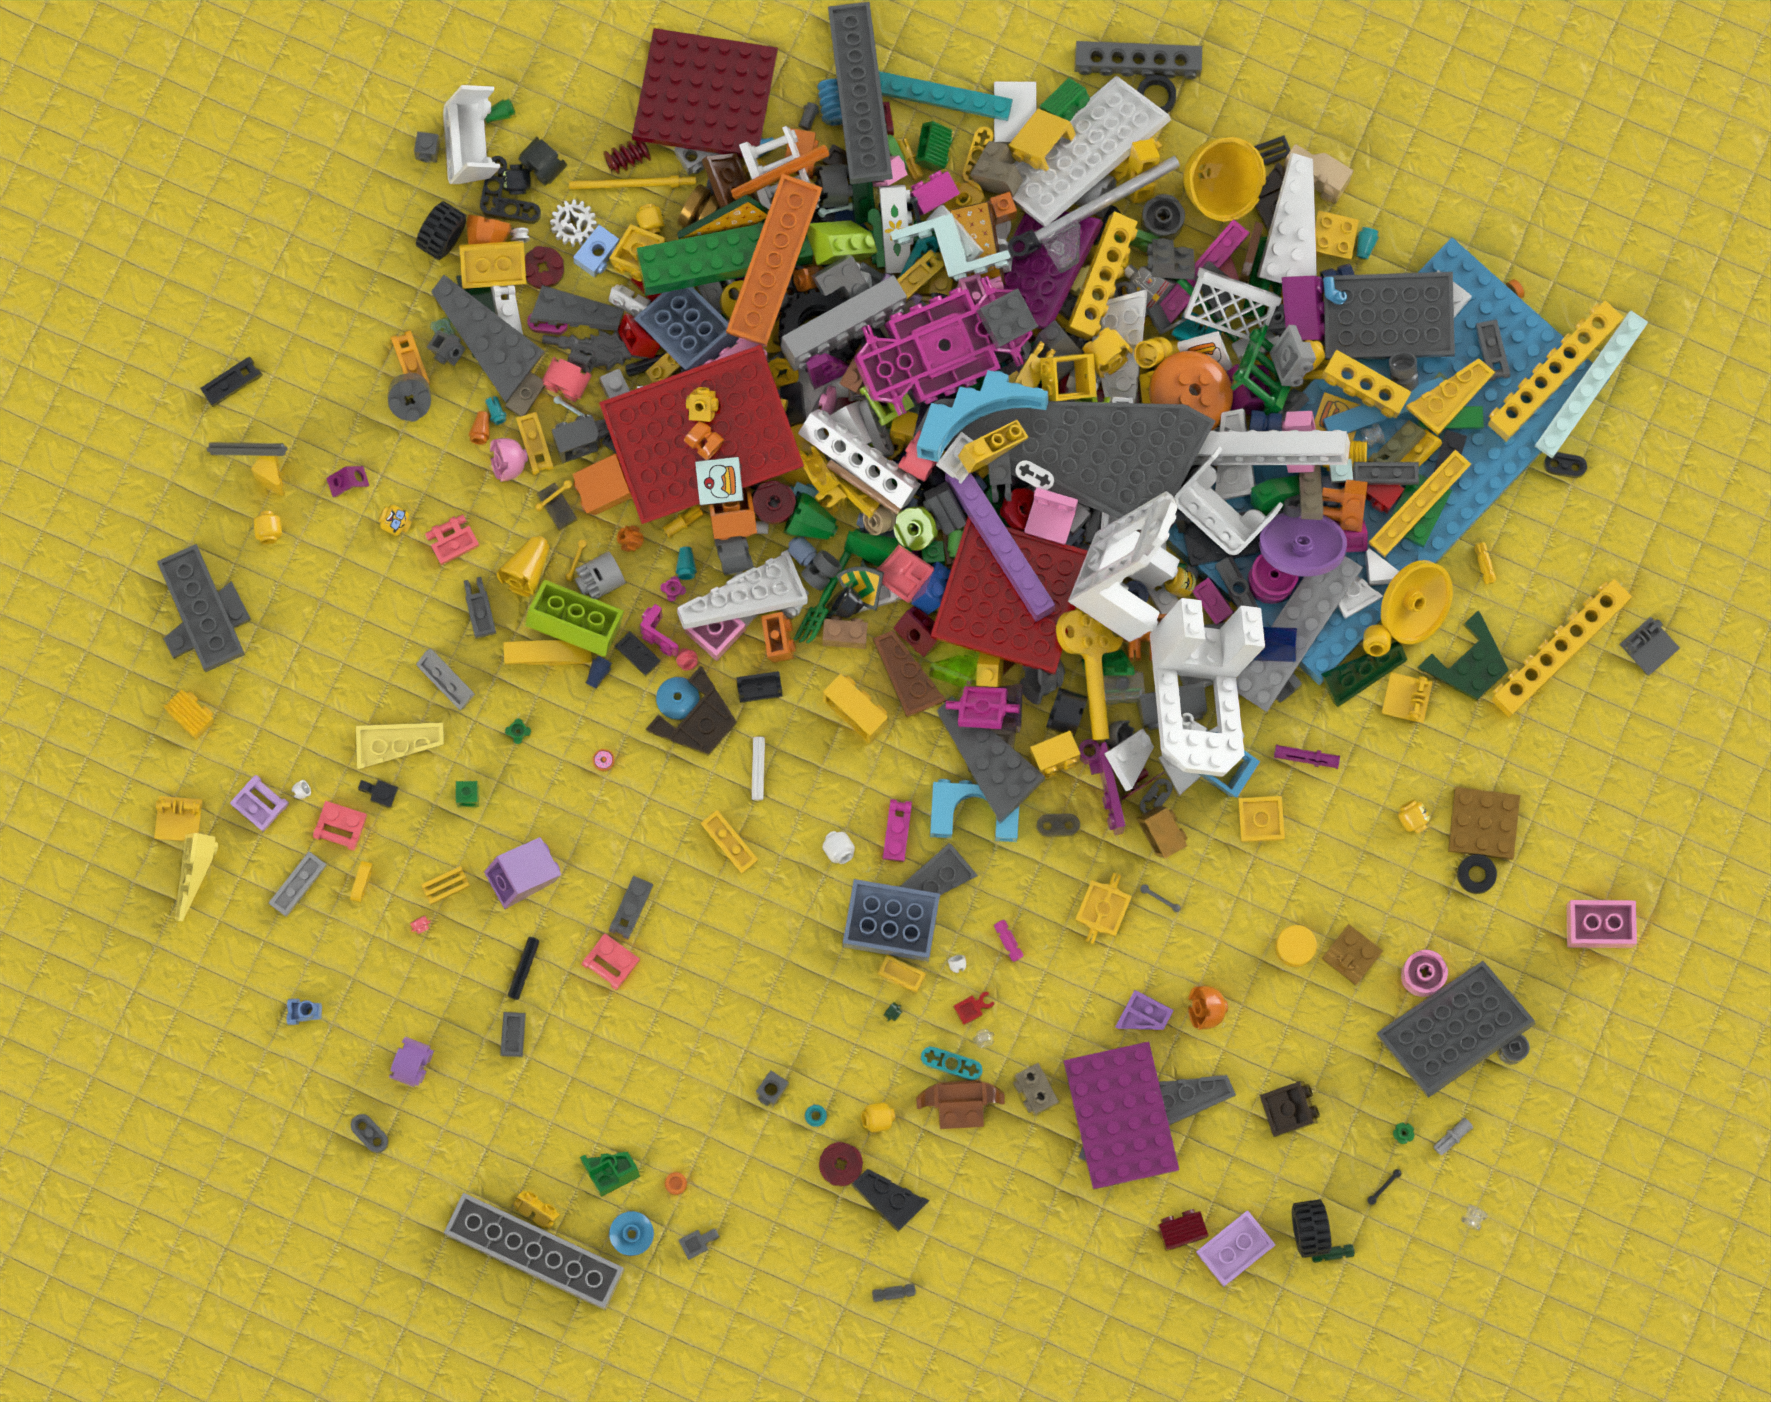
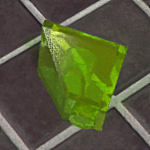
M958 655L932 663L929 676L964 689V686H972L977 673L978 662L972 656L964 655L962 657Z

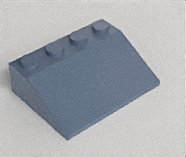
M693 287L662 293L634 318L685 371L696 368L710 359L719 357V353L727 347L732 348L739 339V337L726 333L729 323Z
M854 879L843 947L929 962L940 894Z

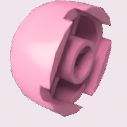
M499 438L491 441L490 452L494 451V458L490 459L495 477L501 479L500 482L518 477L524 469L525 462L528 460L526 450H522L517 441L509 438Z

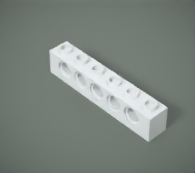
M817 409L810 413L798 433L800 436L900 509L909 504L921 485L914 476L902 471L894 461L887 460L878 449L871 448L865 444L863 438L853 435L844 424L830 418V414L826 411ZM824 428L828 430L829 436L825 435ZM841 440L845 442L846 449L841 446ZM858 453L862 455L863 461L859 460ZM875 465L879 467L880 474L875 471ZM892 478L897 481V487L893 485Z

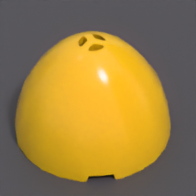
M1219 137L1202 143L1189 156L1183 173L1185 192L1192 204L1203 215L1222 222L1236 220L1249 213L1259 202V195L1263 185L1266 183V170L1260 153L1251 143L1237 137Z

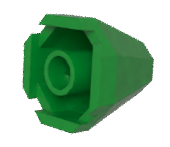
M802 492L796 499L794 513L786 521L783 533L793 537L828 540L830 537H834L838 530L837 520L812 496Z

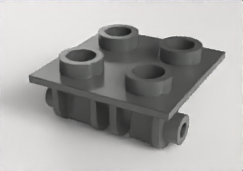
M1652 617L1647 619L1619 644L1648 676L1680 649L1661 628L1663 624L1658 619L1654 620Z

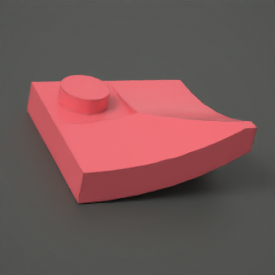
M898 545L876 570L884 572L882 584L909 603L932 574L934 567L901 545Z

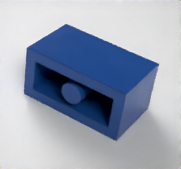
M938 561L931 565L934 567V571L915 594L911 603L927 615L940 607L951 572L950 569Z

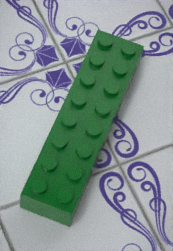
M764 223L638 247L636 257L645 296L745 277ZM807 234L796 262L797 266L812 264L813 252Z

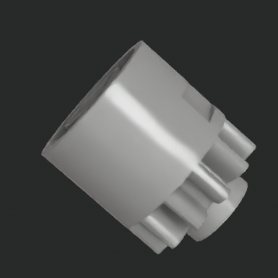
M609 551L576 568L579 577L575 578V582L583 595L588 594L593 599H598L626 584L615 559Z

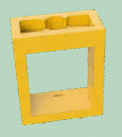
M1073 354L1040 358L1042 389L1048 391V401L1097 397L1094 354ZM1074 361L1076 392L1058 394L1056 363Z

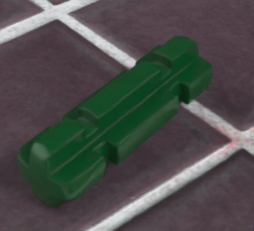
M1352 1244L1343 1245V1248L1341 1246L1331 1247L1330 1254L1312 1256L1311 1259L1313 1263L1322 1262L1323 1259L1331 1261L1343 1259V1256L1346 1258L1354 1257V1247Z

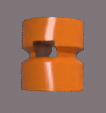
M699 421L684 439L691 448H697V453L706 461L718 451L725 441L716 432L711 433V427L704 421Z

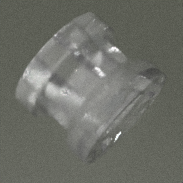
M1378 423L1372 424L1368 429L1363 428L1360 430L1363 441L1367 442L1368 449L1373 448L1374 444L1385 442L1384 434Z
M1469 1204L1466 1215H1463L1460 1220L1467 1226L1480 1231L1481 1223L1487 1218L1488 1214L1478 1207Z

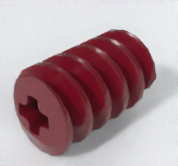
M627 141V148L620 144L619 152L615 147L611 148V155L607 151H603L604 159L611 174L612 170L620 174L621 166L627 171L628 163L633 168L636 167L635 160L643 164V157L651 161L646 143L634 141L633 144L631 141Z

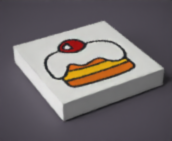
M1219 331L1178 342L1180 352H1200L1215 359L1225 371L1232 368V363Z

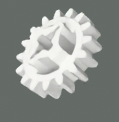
M573 200L571 205L564 201L565 207L562 208L558 205V213L552 212V216L555 218L550 220L551 225L554 226L551 228L552 233H557V240L563 238L564 245L568 241L571 242L572 247H574L575 242L583 245L582 240H587L590 237L589 234H592L594 231L592 227L597 226V222L594 221L596 218L595 213H590V206L584 208L583 201L579 205H576V200ZM564 214H566L564 220H561V222H560V219L562 218V216H563ZM570 217H572V219L574 220V222L577 223V225H576L577 229H575V227L573 226V224L570 223V221H571V218H570ZM584 226H587L586 229L583 232H581L582 228Z

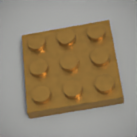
M1455 787L1448 852L1469 855L1478 854L1486 857L1513 860L1520 795Z

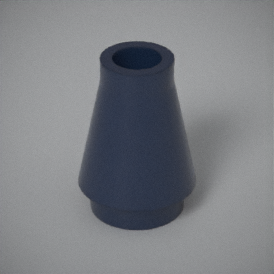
M597 655L596 659L592 660L585 683L597 689L598 685L612 670L610 668L612 663Z

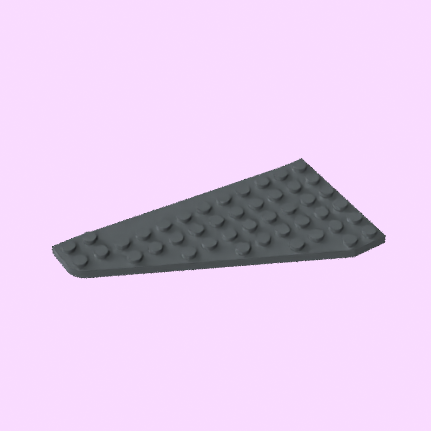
M940 399L933 404H944L952 408L955 399ZM1048 401L1046 410L1011 408L980 417L958 432L946 448L948 449L961 432L974 441L1018 420L1028 435V439L1009 450L1011 475L1018 477L1016 474L1017 464L1025 460L1030 461L1053 475L1054 484L1048 490L1078 499L1079 503L1119 519L1165 491L1175 498L1209 435L1215 420L1185 404ZM929 408L926 411L919 427L917 428L915 432L916 434L919 430L922 431ZM1030 465L1020 466L1019 469L1022 471V476L1026 474L1034 475V472L1029 470ZM1037 474L1035 477L1041 481V486L1049 485L1051 482L1048 480L1049 476L1047 474L1044 477Z

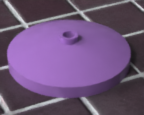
M1281 513L1276 515L1261 531L1259 546L1265 560L1276 569L1296 576H1317L1328 573L1341 564L1346 554L1347 539L1342 528L1324 515L1323 520L1301 519V516L1295 518L1288 517Z

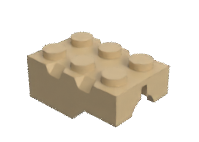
M1295 144L1286 157L1283 170L1286 172L1291 153L1313 159L1314 189L1321 193L1320 197L1327 202L1332 201L1336 204L1349 185L1353 170L1326 153L1313 155Z

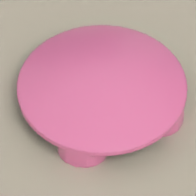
M829 385L826 394L823 393L819 400V406H822L821 410L826 411L830 415L833 414L836 407L837 393L835 386Z

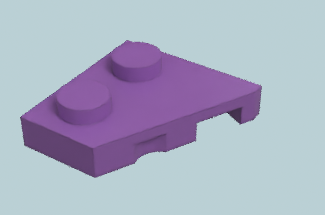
M1134 990L1116 1028L1164 1030L1174 1010Z

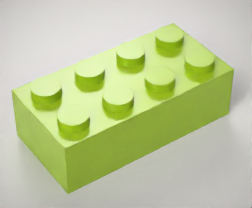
M544 580L528 609L525 626L606 657L621 627L624 610Z

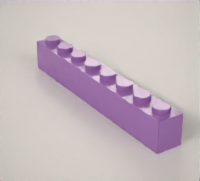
M945 472L946 482H948L954 495L1034 620L1037 622L1054 612L1055 604L972 474H968L961 484L958 479L952 478Z

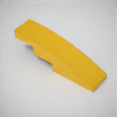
M563 640L503 642L505 665L549 664V666L592 663L591 651Z

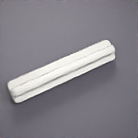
M764 737L753 738L752 800L756 801L763 800Z

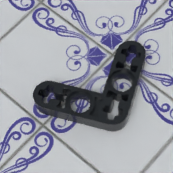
M501 156L492 157V162L496 164L500 162L503 168H499L498 177L493 175L484 181L480 201L482 213L492 218L527 224L537 223L541 218V210L537 204L502 198L504 190L503 172L507 170V162ZM490 182H498L500 184L497 191H490L488 189ZM489 196L493 197L492 202L493 206H495V208L492 207L490 211H488L487 207L484 206L489 204ZM508 205H514L517 210L514 214L508 215L505 213V208ZM520 207H523V212H530L531 209H534L537 215L529 218L527 213L522 212V217H520Z

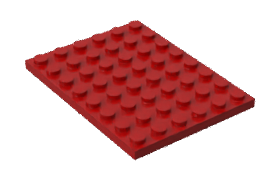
M761 344L599 402L642 525L700 504L695 462L706 460L697 453V448H691L684 441L687 434L699 422L689 420V409L686 408L687 396H690L693 390L698 387L709 388V391H715V398H718V410L715 411V416L710 422H704L711 427V433L716 432L725 440L709 460L739 457L742 489L804 467Z

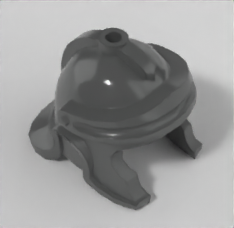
M1061 659L1056 674L1022 665L1025 670V677L1020 680L1019 686L1023 695L1033 704L1039 705L1042 696L1048 695L1063 684L1065 669Z

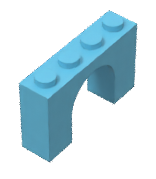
M939 779L938 782H933L930 837L952 838L953 813L956 806L964 799L978 797L987 801L978 785L966 780L959 781V783H951L950 780ZM1019 806L1001 824L996 818L995 841L1017 842Z

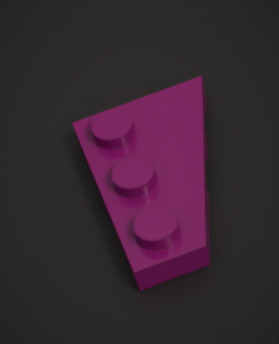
M826 353L812 356L806 362V366L814 390L842 377L849 364Z

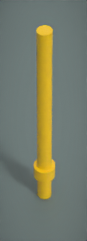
M670 175V177L569 181V189L649 186L679 188V185H696V176L679 177V175Z

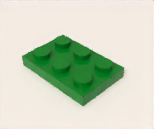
M1419 474L1418 485H1406L1390 519L1428 479L1427 477ZM1448 489L1403 538L1424 548L1452 490Z

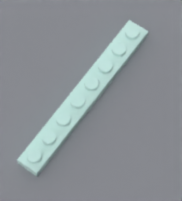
M1630 310L1534 447L1549 457H1554L1648 323L1646 320Z

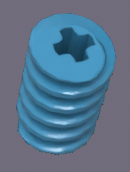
M837 79L823 80L817 85L820 91L818 95L821 99L819 102L822 107V122L831 126L843 124Z

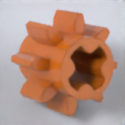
M626 525L625 528L620 529L617 541L618 544L622 545L621 550L635 552L636 549L642 546L644 536L643 533L639 532V527L634 525L629 527Z

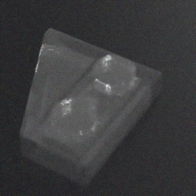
M1077 219L1042 240L1043 245L1061 274L1079 263L1080 224Z

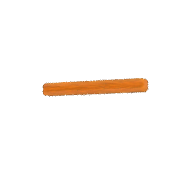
M822 145L732 189L733 198L737 200L745 195H750L780 180L782 174L789 176L828 157L829 151L827 147Z

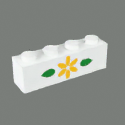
M905 185L880 186L885 272L901 273L911 254L910 245H914V241L911 238L912 242L900 245L892 240L890 232L912 224V213L907 211V203H910V190H906Z

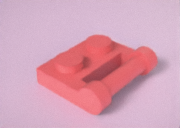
M325 801L313 833V838L318 840L322 838L347 846L349 850L355 851L367 814ZM328 825L353 833L350 839L325 831L324 827Z
M604 933L581 965L586 969L589 967L612 984V988L618 990L640 959ZM597 956L621 974L618 977L614 976L595 962L594 959Z

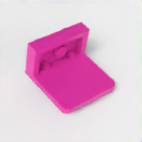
M654 604L652 608L648 607L642 615L643 621L640 624L642 638L651 645L653 643L661 647L660 651L667 656L674 655L676 657L679 653L678 645L655 630L663 615L662 608Z

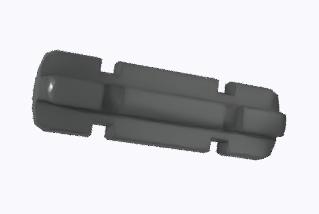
M914 1284L872 1291L874 1302L883 1301V1299L904 1298L906 1295L911 1297L916 1294Z

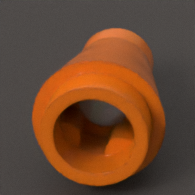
M477 412L476 419L469 432L472 443L484 445L490 439L489 413Z

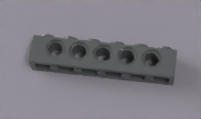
M1076 41L1074 72H1079L1082 75L1100 73L1103 76H1110L1114 73L1125 77L1139 74L1143 77L1152 75H1163L1166 78L1184 76L1186 79H1195L1201 75L1202 46ZM1098 56L1101 58V61L1093 62L1091 58ZM1119 57L1122 59V62L1115 63L1112 61V58ZM1141 58L1143 63L1136 64L1133 59ZM1162 59L1164 64L1157 65L1154 60ZM1179 59L1183 60L1185 62V65L1179 66L1175 63V61Z

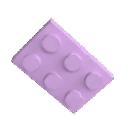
M1247 1210L1196 1251V1253L1224 1287L1273 1248L1275 1244Z

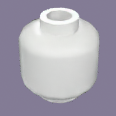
M833 831L825 837L823 850L833 863L845 864L853 858L855 846L845 832Z

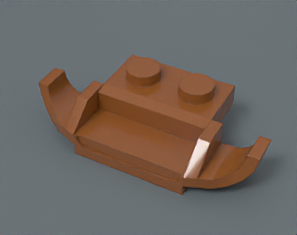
M981 1080L937 1082V1084L922 1091L916 1098L917 1109H922L926 1106L939 1108L940 1129L984 1127L983 1105H987V1103L1005 1104L1004 1092L996 1086Z

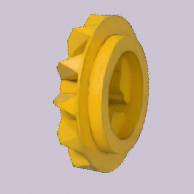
M777 357L774 360H770L768 364L777 388L798 381L799 369L794 371L786 357ZM787 369L786 375L782 374L778 377L780 370Z

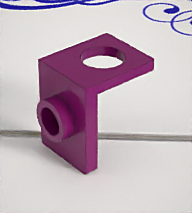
M346 466L326 478L332 497H338L353 487L369 486L363 466ZM355 471L361 475V482L355 478Z

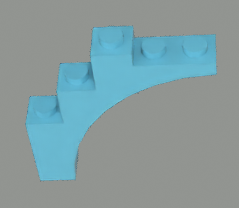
M988 370L981 391L970 387H959L952 408L944 404L931 403L917 443V457L939 462L944 449L958 432L978 418L990 413L1011 408L1046 410L1048 406V391H1044L1041 388L1023 386L1019 383H1009V375L1000 371Z

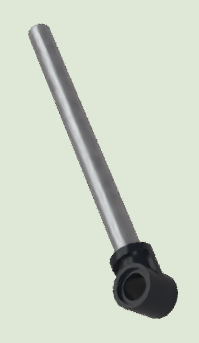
M1174 155L1036 232L1030 229L1020 236H1014L1008 243L1010 255L1016 260L1027 258L1029 254L1042 248L1040 243L1179 168L1180 164ZM1018 243H1022L1025 246V249L1020 253L1013 250L1014 246Z

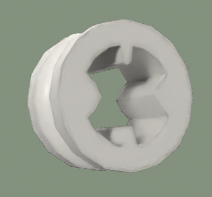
M527 228L511 230L510 235L513 236L511 242L523 241L526 243L530 241V237L527 236L529 230Z

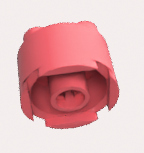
M553 357L542 381L547 390L556 394L559 390L563 392L562 394L565 395V398L576 402L577 399H581L592 375L588 372L583 374L580 372L582 368L563 359L558 361L556 357Z
M919 430L906 448L907 454L903 456L898 467L925 482L937 462L917 457V443L921 434V430Z

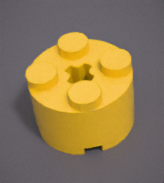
M1109 327L1104 328L1099 333L1097 339L1086 343L1082 348L1084 354H1094L1095 372L1100 378H1104L1103 374L1107 372L1111 375L1118 371L1129 360L1126 357L1127 354L1130 353L1132 355L1133 349L1117 330H1110Z

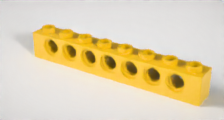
M1604 301L1601 305L1597 303L1589 311L1590 317L1587 320L1582 318L1575 326L1577 330L1572 335L1568 333L1561 340L1563 345L1558 350L1553 348L1546 356L1548 360L1544 364L1540 362L1532 370L1534 375L1530 379L1525 377L1517 386L1519 390L1515 394L1511 392L1504 399L1505 405L1501 409L1496 407L1489 415L1491 419L1488 426L1507 442L1621 324L1624 317L1607 301ZM1592 322H1599L1602 328L1596 329ZM1578 337H1585L1588 340V343H1580ZM1563 352H1571L1574 358H1566ZM1556 366L1559 369V373H1552L1549 367ZM1535 381H1542L1545 388H1538L1535 385ZM1528 396L1531 402L1524 403L1520 397ZM1511 410L1515 412L1516 418H1509L1506 411Z
M1615 579L1610 583L1605 581L1597 589L1600 593L1595 598L1591 595L1582 604L1584 608L1580 612L1576 610L1568 618L1570 622L1565 627L1560 625L1552 633L1555 637L1550 642L1546 639L1538 647L1540 651L1535 656L1531 654L1524 660L1523 664L1525 666L1520 671L1516 668L1507 677L1510 681L1505 686L1501 683L1493 691L1495 695L1491 701L1509 718L1631 600L1632 596ZM1600 600H1608L1610 607H1603ZM1585 614H1592L1595 617V622L1587 621ZM1570 629H1578L1580 631V636H1573L1570 632ZM1555 643H1562L1565 646V651H1558ZM1540 658H1548L1550 660V665H1542V663L1540 662ZM1532 672L1535 675V680H1528L1525 673ZM1510 687H1518L1521 692L1520 695H1513Z

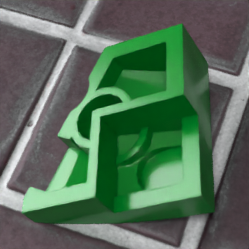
M619 1152L615 1155L606 1153L601 1154V1157L587 1158V1155L580 1157L583 1166L601 1197L640 1177L638 1168L628 1152Z

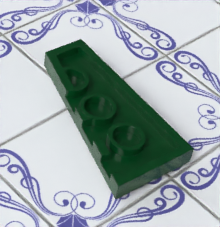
M1394 642L1385 655L1375 657L1366 654L1326 671L1321 676L1333 703L1339 707L1406 662L1407 657L1402 645L1399 642Z

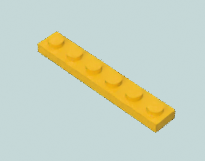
M1454 450L1368 544L1385 558L1471 466V463L1458 451Z

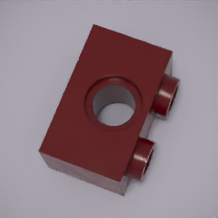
M915 606L907 610L893 627L899 636L905 639L923 657L934 651L941 642L931 638L935 621Z

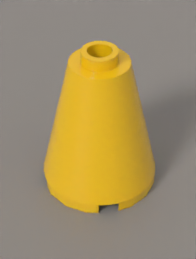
M541 536L531 537L498 570V580L502 584L504 582L509 584L510 587L508 589L518 595L529 597L532 594L533 596L537 590L550 549L548 541Z

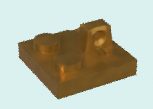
M1348 924L1322 957V960L1356 986L1383 950Z

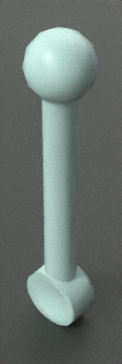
M852 202L846 206L827 210L820 208L818 215L825 217L828 213L847 209L853 211Z
M560 396L554 397L556 404L563 405L579 416L585 415L564 402Z

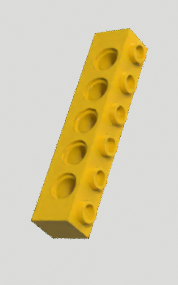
M1115 211L1109 216L1065 331L1087 341L1094 336L1097 337L1101 329L1100 319L1105 317L1109 308L1106 305L1108 298H1112L1116 290V286H1113L1114 282L1120 278L1123 267H1121L1123 259L1126 260L1130 253L1129 243L1137 235L1138 229L1135 227L1138 221ZM1114 235H1119L1122 243L1116 242ZM1107 254L1113 255L1115 261L1110 262L1107 259ZM1104 273L1107 276V281L1101 280L1099 274ZM1092 292L1099 294V301L1093 298ZM1085 311H1089L1092 314V320L1086 318Z

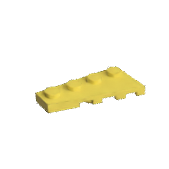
M443 723L356 726L357 769L444 745Z

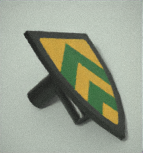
M855 566L847 568L836 575L843 588L853 583L852 588L860 594L864 606L877 611L884 572L866 566Z

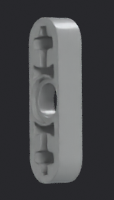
M867 398L860 401L859 409L873 447L878 449L885 458L893 455L894 447L886 425H880V419Z

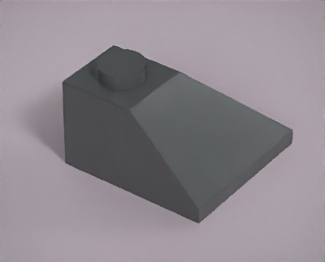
M1055 320L1038 334L1029 353L1030 355L1041 341L1044 343V348L1038 354V358H1045V355L1051 349L1056 351L1054 356L1084 354L1063 327ZM1074 361L1056 363L1058 382L1075 368Z

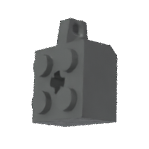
M592 415L579 416L574 422L568 424L567 422H562L552 429L553 439L562 464L597 452L601 446L600 439L610 435L605 419L594 421Z

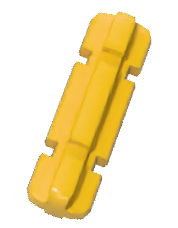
M1484 542L1478 543L1474 546L1476 555L1478 554L1477 560L1481 573L1484 574V583L1492 584L1496 581V576L1492 572L1493 566L1489 553H1486L1487 546Z

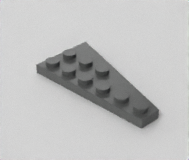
M443 275L431 292L503 400L507 403L544 355L545 351L447 276Z
M953 696L948 699V701H957ZM945 702L937 710V714L1001 824L1045 780V776L990 728L959 727V710H947Z

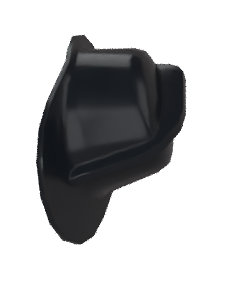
M850 583L829 601L825 607L829 610L826 618L834 614L849 618L863 608L864 603L861 600L860 594L852 588L853 583Z

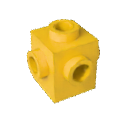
M698 387L693 390L690 396H687L686 408L689 409V420L710 422L714 418L715 411L718 410V398H715V391H709V388Z

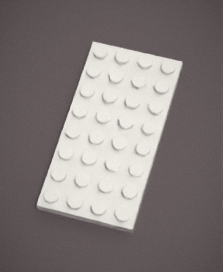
M1115 76L1090 98L1084 108L1075 113L1070 122L1076 136L1072 141L1063 137L1057 141L1045 156L1049 167L1048 171L1039 168L1035 169L1025 162L1016 161L1012 164L1016 165L1023 179L1017 193L1012 197L1014 203L1044 227L1049 225L1129 157L1132 142L1150 139L1171 121L1169 114L1118 76Z

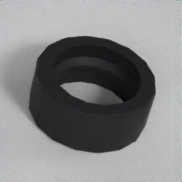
M1161 75L1146 77L1139 84L1137 91L1144 96V92L1149 86L1159 85L1164 87L1168 92V101L1159 108L1168 114L1173 109L1176 101L1174 84L1168 78Z

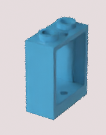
M1244 750V756L1241 758L1244 761L1228 785L1213 775H1199L1228 796L1237 798L1260 761Z

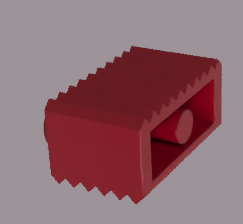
M1194 1209L1182 1212L1183 1217L1174 1219L1173 1216L1161 1219V1224H1158L1157 1227L1165 1251L1208 1238L1209 1235L1201 1211L1195 1212Z

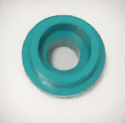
M812 1105L805 1112L806 1122L813 1127L823 1125L827 1119L826 1110L820 1105ZM814 1112H818L820 1114V1118L818 1120H814L812 1118V1114Z

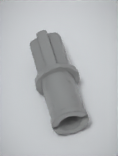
M1463 1118L1454 1128L1448 1129L1447 1134L1433 1146L1435 1151L1443 1155L1455 1143L1459 1144L1460 1139L1473 1129L1472 1124L1466 1118Z

